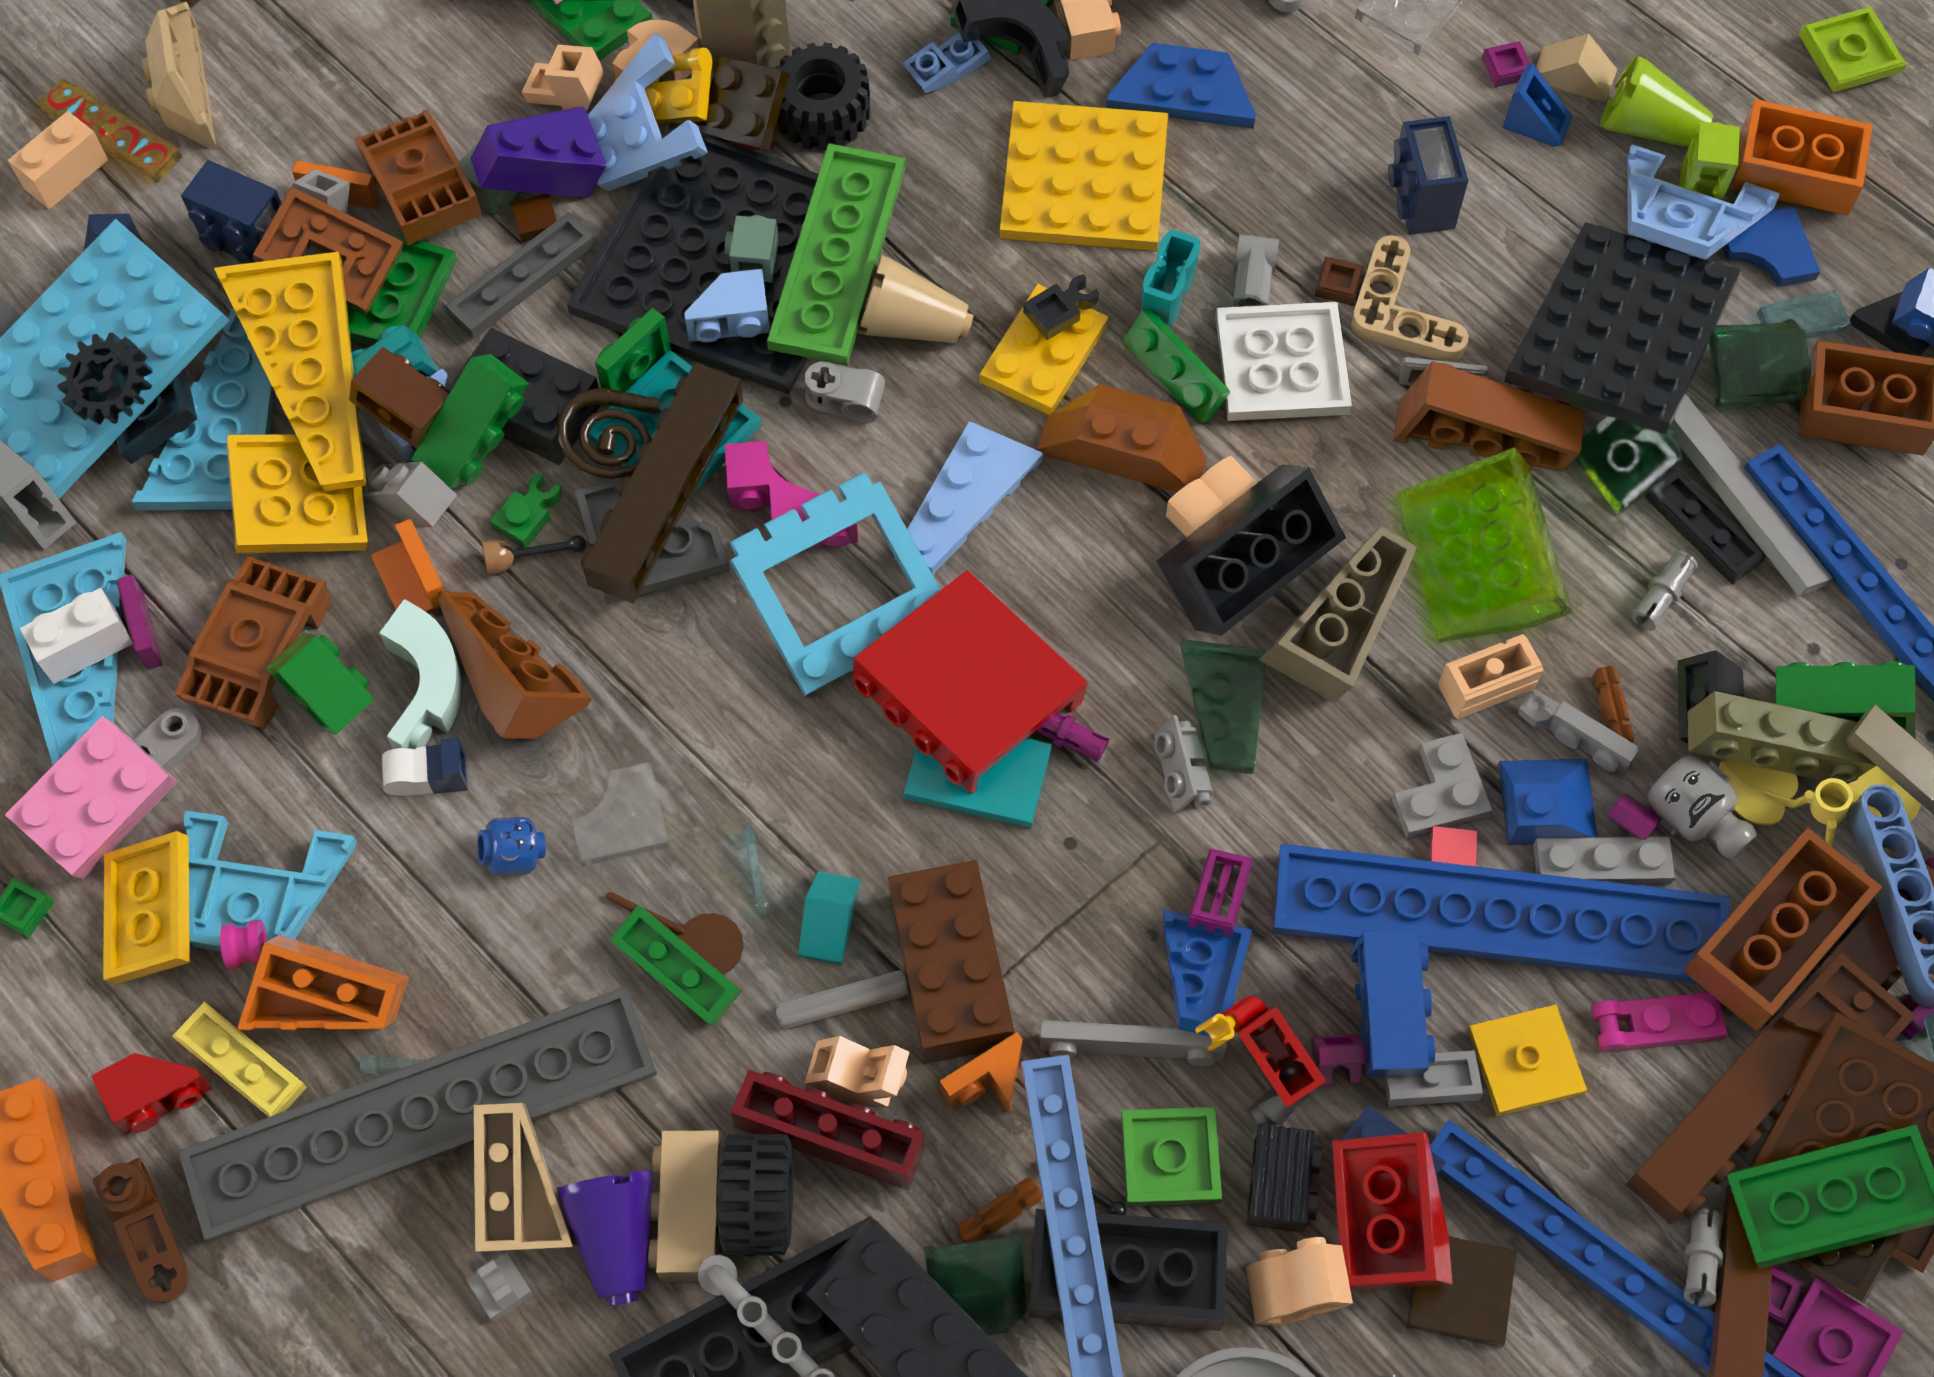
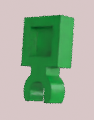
M537 473L531 478L528 485L529 492L525 496L515 490L490 520L492 529L519 546L527 548L551 519L549 511L545 508L552 507L560 501L563 494L561 486L556 483L550 491L540 492V489L545 485V480L541 473Z

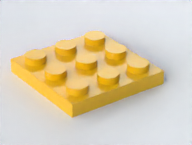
M296 434L227 435L226 447L236 553L366 551L368 539L362 486L324 491Z

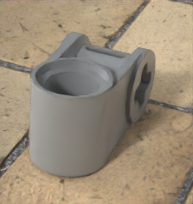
M817 362L812 364L805 373V385L807 387L805 402L813 412L818 414L848 418L859 423H871L876 420L885 387V379L881 374L869 369H855L829 362ZM825 372L828 374V380H824ZM819 397H822L821 404L819 403Z

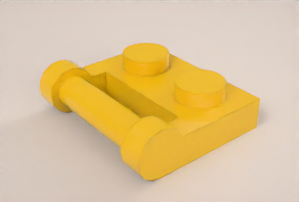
M695 48L687 54L672 55L675 65L667 72L692 69V78L659 82L658 78L645 88L657 125H668L671 122L676 124L684 123L688 119L691 122L707 121L712 71L710 51L707 48Z

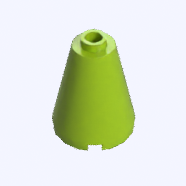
M1635 56L1626 66L1614 87L1617 90L1613 99L1607 100L1599 125L1607 131L1689 148L1699 122L1712 123L1713 113L1646 58Z

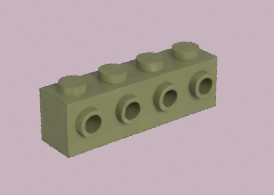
M1718 691L1711 693L1687 712L1689 752L1819 780L1837 778L1847 784L1858 780L1860 776L1877 766L1846 739L1858 723L1855 721Z

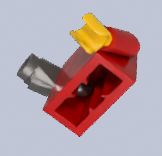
M1247 996L1242 998L1223 1013L1214 1015L1196 1028L1197 1034L1205 1030L1210 1035L1212 1045L1207 1047L1209 1051L1215 1050L1232 1039L1234 1032H1237L1273 1086L1256 1101V1104L1248 1108L1258 1124L1282 1126L1293 1113L1295 1107L1300 1105V1102H1303L1308 1096L1313 1099L1316 1088L1327 1082L1278 1008L1273 1005L1267 1009L1259 997Z

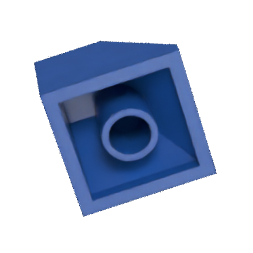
M1587 759L1511 760L1499 762L1508 845H1533L1537 838H1597Z

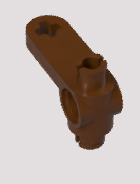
M139 1157L128 1163H117L107 1167L100 1175L93 1178L96 1197L108 1219L114 1225L140 1291L146 1298L155 1302L166 1303L176 1300L187 1289L190 1274L143 1161ZM159 1265H163L166 1270L175 1269L177 1277L170 1281L172 1288L166 1292L162 1286L153 1287L151 1285V1279L157 1276L156 1267Z

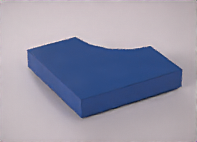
M1795 207L1770 211L1723 246L1727 260H1744L1759 265L1771 274L1778 286L1817 280L1820 274V269Z

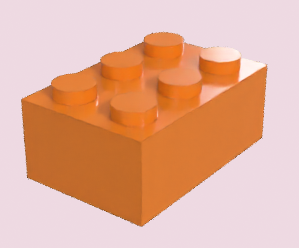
M1754 99L1741 128L1738 167L1732 178L1730 190L1740 192L1744 183L1748 182L1780 193L1779 201L1849 215L1863 189L1873 124Z

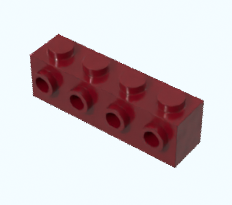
M748 1070L731 1110L735 1128L752 1134H787L792 1148L907 1191L910 1189L925 1150V1134L920 1132L919 1128L915 1125L899 1119H894L892 1122L876 1116V1113L871 1109L859 1104L851 1103L848 1106L834 1101L830 1095L815 1088H806L804 1090L790 1085L785 1078L770 1072L760 1074Z

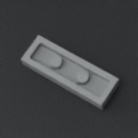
M1638 837L1537 838L1533 844L1537 874L1631 885H1669L1675 879L1670 837H1648L1646 840H1641Z

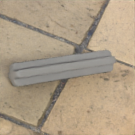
M898 970L778 1003L775 1006V1012L781 1029H788L905 997L909 993V987L903 971Z

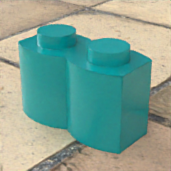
M1174 229L1165 234L1158 247L1157 260L1148 269L1144 277L1140 313L1143 310L1152 309L1168 327L1177 320L1182 309L1183 295L1190 290L1195 281L1200 250V240L1198 237Z

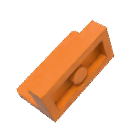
M410 518L395 525L401 541L373 553L371 557L395 609L405 599L431 614L441 609L437 596L440 591L445 590Z

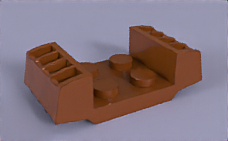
M427 109L409 118L408 116L405 120L395 124L391 123L385 128L373 130L370 134L354 138L368 173L373 176L374 182L378 183L392 209L400 233L408 246L423 238H429L438 232H444L450 227L458 224L461 225L465 221L482 216L477 196L460 162L437 122L433 120Z
M248 556L234 579L227 582L188 655L187 667L174 695L185 703L265 729L279 706L271 693L276 679L269 673L266 667L298 639L304 625L319 628L330 604L326 581Z

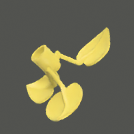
M1722 760L1719 765V769L1731 779L1728 783L1737 793L1738 804L1733 811L1739 817L1755 825L1771 826L1781 821L1785 812V806L1795 809L1809 803L1813 817L1818 822L1826 825L1825 842L1832 847L1837 824L1845 819L1849 808L1854 805L1870 786L1886 785L1894 789L1902 799L1910 822L1916 817L1921 807V804L1878 766H1875L1860 776L1858 780L1849 784L1837 778L1823 780L1817 786L1815 793L1808 790L1804 796L1792 799L1798 790V779L1795 774L1729 760ZM1868 806L1872 814L1882 817L1876 808Z

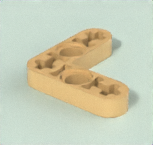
M1393 235L1382 237L1375 245L1351 321L1353 332L1363 340L1433 360L1458 361L1465 353L1469 337L1467 330L1461 324L1395 305L1409 261L1410 247L1401 237ZM1388 252L1396 253L1391 269L1384 267ZM1376 281H1383L1391 287L1392 291L1388 294H1378L1371 289L1370 284ZM1371 306L1378 308L1373 325L1365 323ZM1405 324H1412L1419 329L1421 334L1414 338H1408L1403 336L1398 328ZM1428 331L1433 332L1431 342L1426 341ZM1446 337L1454 339L1452 347L1444 345Z

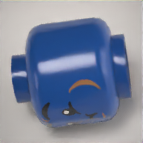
M527 817L494 818L487 823L485 830H480L478 833L477 854L481 866L486 865L488 871L495 876L530 874L535 869L537 860L545 857V835L543 832H537L533 821Z

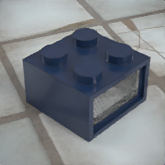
M1446 116L1403 122L1400 137L1394 140V162L1388 166L1389 184L1391 188L1396 187L1398 193L1396 202L1398 217L1400 220L1405 219L1409 234L1455 229L1469 180L1451 118Z
M210 160L205 162L181 194L189 212L188 216L199 234L200 242L214 252H220L221 250L233 255L242 264L255 262L253 254L282 204L276 189Z

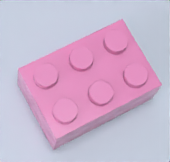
M102 716L5 816L69 874L84 880L104 859V854L111 852L178 781L118 726Z

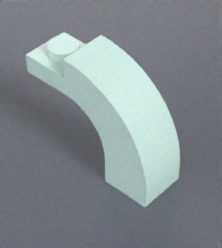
M404 599L379 634L386 650L409 662L419 671L420 682L414 699L387 735L392 749L424 747L431 737V727L433 725L448 733L458 715L462 699L461 671L448 636L437 621L427 612Z

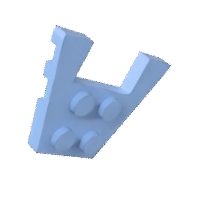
M658 33L653 34L588 115L607 165L597 183L608 192L648 177V172L662 166L670 169L678 166L680 159L688 156L697 159L708 153L698 126L689 119L662 139L645 88L671 69L675 63L666 39Z
M1633 144L1629 149L1626 160L1628 234L1645 239L1650 243H1657L1687 253L1689 256H1696L1706 260L1772 211L1776 206L1780 193L1748 182L1744 183L1735 203L1731 204L1656 179L1666 155Z

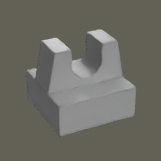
M507 1252L496 1260L492 1259L477 1269L475 1274L466 1279L492 1322H495L534 1296Z

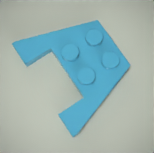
M185 810L184 827L189 836L190 943L196 948L221 951L220 929L222 925L234 923L237 927L246 926L249 921L259 919L262 920L265 926L268 940L278 935L295 940L357 845L353 835L314 830L303 872L301 873L220 861L218 856L228 826L226 818L220 815Z

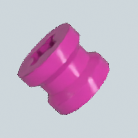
M261 919L249 921L246 926L237 927L234 923L221 926V954L228 970L237 969L242 963L252 962L257 966L264 942L268 941L266 929Z

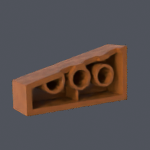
M1432 361L1400 398L1393 441L1408 444L1409 437L1429 440V448L1445 450L1446 444L1470 448V455L1483 458L1499 453L1507 454V460L1511 463L1562 472L1580 454L1586 411L1572 407L1563 401H1553L1532 394L1527 389L1514 388L1495 382L1487 376H1477L1456 369L1447 363Z

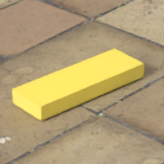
M205 1001L172 1035L178 1043L267 1117L285 1112L307 1088L302 1081L240 1030H237L234 1025Z

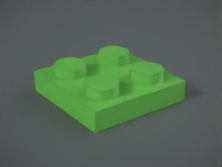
M1215 1107L1122 1110L1121 1122L1127 1207L1221 1203L1222 1191Z

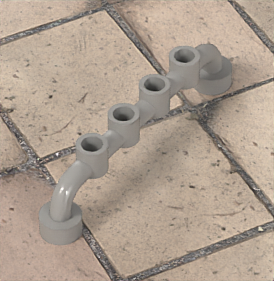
M712 1255L702 1262L698 1270V1281L701 1287L710 1294H722L737 1310L740 1322L745 1326L754 1327L771 1345L772 1353L778 1361L788 1363L801 1377H835L829 1369L819 1367L802 1349L801 1341L797 1335L785 1331L767 1313V1307L761 1298L751 1296L736 1281L737 1270L734 1263L728 1257Z

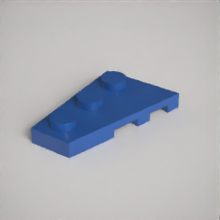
M1164 909L1162 923L1178 1029L1196 1033L1197 1026L1214 1015L1223 1013L1234 1004L1252 929L1235 926L1233 935L1230 937L1223 935L1224 929L1216 928L1213 933L1206 931V925L1198 923L1197 928L1189 927V915ZM1202 1030L1198 1033L1201 1035L1210 1036L1205 1030Z

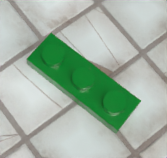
M1152 309L1141 311L1122 342L1200 424L1209 422L1231 391Z
M640 905L633 910L610 939L611 942L711 1026L716 1025L742 992L731 980Z

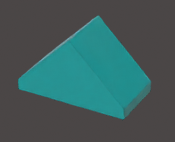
M817 872L805 898L798 957L843 965L862 884L861 879Z

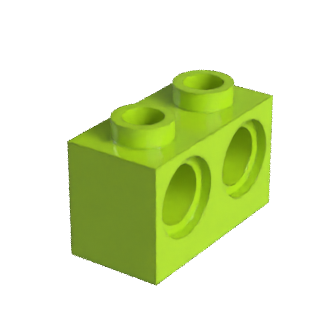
M1700 121L1680 167L1679 186L1723 200L1738 167L1740 127L1724 125L1719 122Z

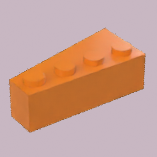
M36 1078L0 1091V1209L34 1270L54 1282L98 1266L99 1261L58 1094L41 1078Z

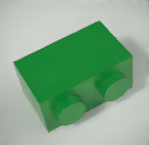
M304 632L270 663L266 669L323 731L337 735L374 700L365 689L369 686V682L357 669L352 666L347 669L340 662L337 656L341 652L328 637L323 634L318 637L317 635Z

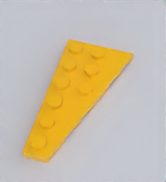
M339 252L214 268L323 490L330 491L366 486L358 406L349 401L354 368L342 259Z

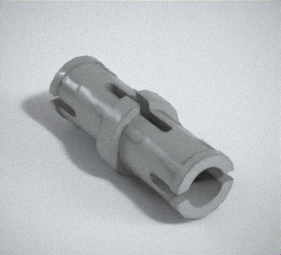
M1675 551L1660 576H1654L1647 585L1648 593L1631 613V619L1636 625L1639 624L1646 613H1649V617L1641 627L1642 629L1654 630L1669 605L1676 604L1681 597L1682 586L1698 566L1695 558L1691 556L1687 563L1680 568V564L1688 553Z
M1698 1209L1693 1213L1691 1217L1690 1244L1684 1250V1262L1688 1266L1684 1298L1690 1304H1694L1695 1294L1700 1292L1698 1306L1701 1307L1710 1306L1715 1303L1717 1270L1723 1264V1252L1719 1249L1723 1218L1718 1212L1713 1210L1711 1223L1708 1224L1709 1209Z

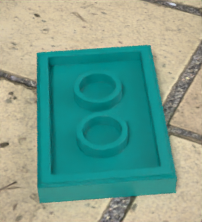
M1025 739L978 778L976 791L972 794L962 785L952 783L945 775L942 765L931 755L926 756L921 753L916 747L904 790V799L1032 829L1052 751V744Z

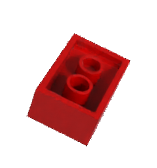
M1427 1133L1332 1141L1339 1245L1343 1249L1350 1289L1366 1291L1453 1285L1449 1236Z

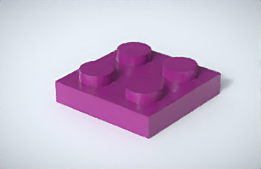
M1817 1276L1811 1280L1770 1354L1801 1377H1880L1904 1331Z

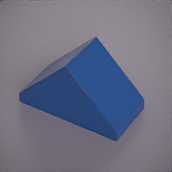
M1533 63L1525 66L1512 95L1503 128L1553 147L1560 146L1573 119V115Z

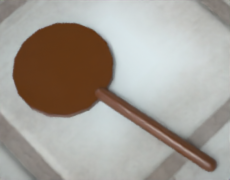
M613 892L606 894L607 900L631 912L638 906ZM646 909L672 932L679 934V938L723 975L731 971L740 961L744 949L743 936L736 923L728 917L716 913L700 914L689 920L683 927Z

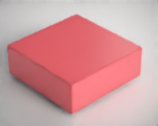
M1432 827L1429 861L1476 866L1477 831Z

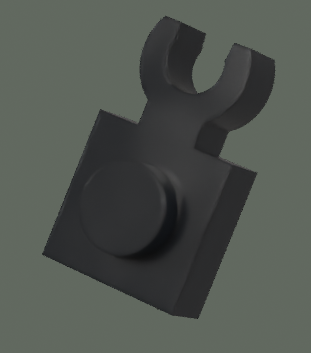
M1085 275L1073 278L1069 288L1065 291L1056 283L1023 303V313L1046 340L1080 321L1081 311L1079 309H1091L1098 303L1099 292L1097 289L1089 294L1078 292L1086 287L1087 278Z

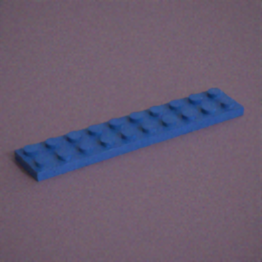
M1281 844L1278 857L1272 933L1355 943L1363 931L1419 930L1420 943L1427 944L1428 952L1698 984L1684 973L1683 970L1730 916V896Z

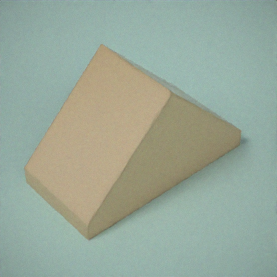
M1589 33L1544 46L1536 65L1537 70L1551 87L1606 103L1617 72V68Z

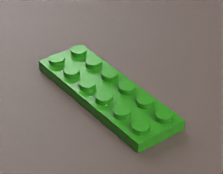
M828 143L767 340L768 350L848 366L906 169V158Z

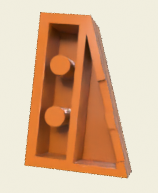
M278 935L264 942L237 1030H252L254 1028H281V1030H296L297 1028L384 1029L396 1020L409 976Z

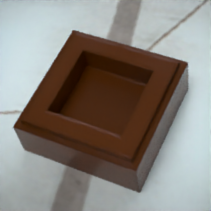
M549 194L511 203L521 242L532 240L557 221Z
M1325 256L1315 297L1354 306L1364 266Z

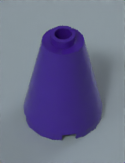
M651 1170L628 1172L629 1176L623 1177V1175H609L566 1184L564 1187H557L558 1199L598 1299L608 1297L609 1306L638 1301L637 1291L646 1289L653 1184Z

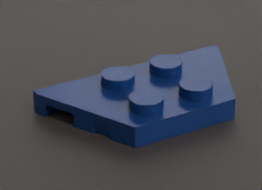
M1152 43L1107 96L1106 108L1162 112L1168 113L1169 118L1254 128L1256 116L1228 52Z

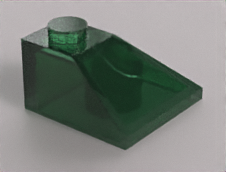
M1607 416L1582 439L1581 451L1575 460L1613 510L1621 515L1676 467L1683 458L1675 430L1672 426H1670L1667 434L1664 435Z

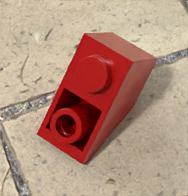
M133 1053L91 1075L113 1124L126 1135L141 1133L152 1128L159 1121L158 1118L175 1109L183 1110L195 1105L202 1098L201 1095L212 1090L209 1082L195 1068Z

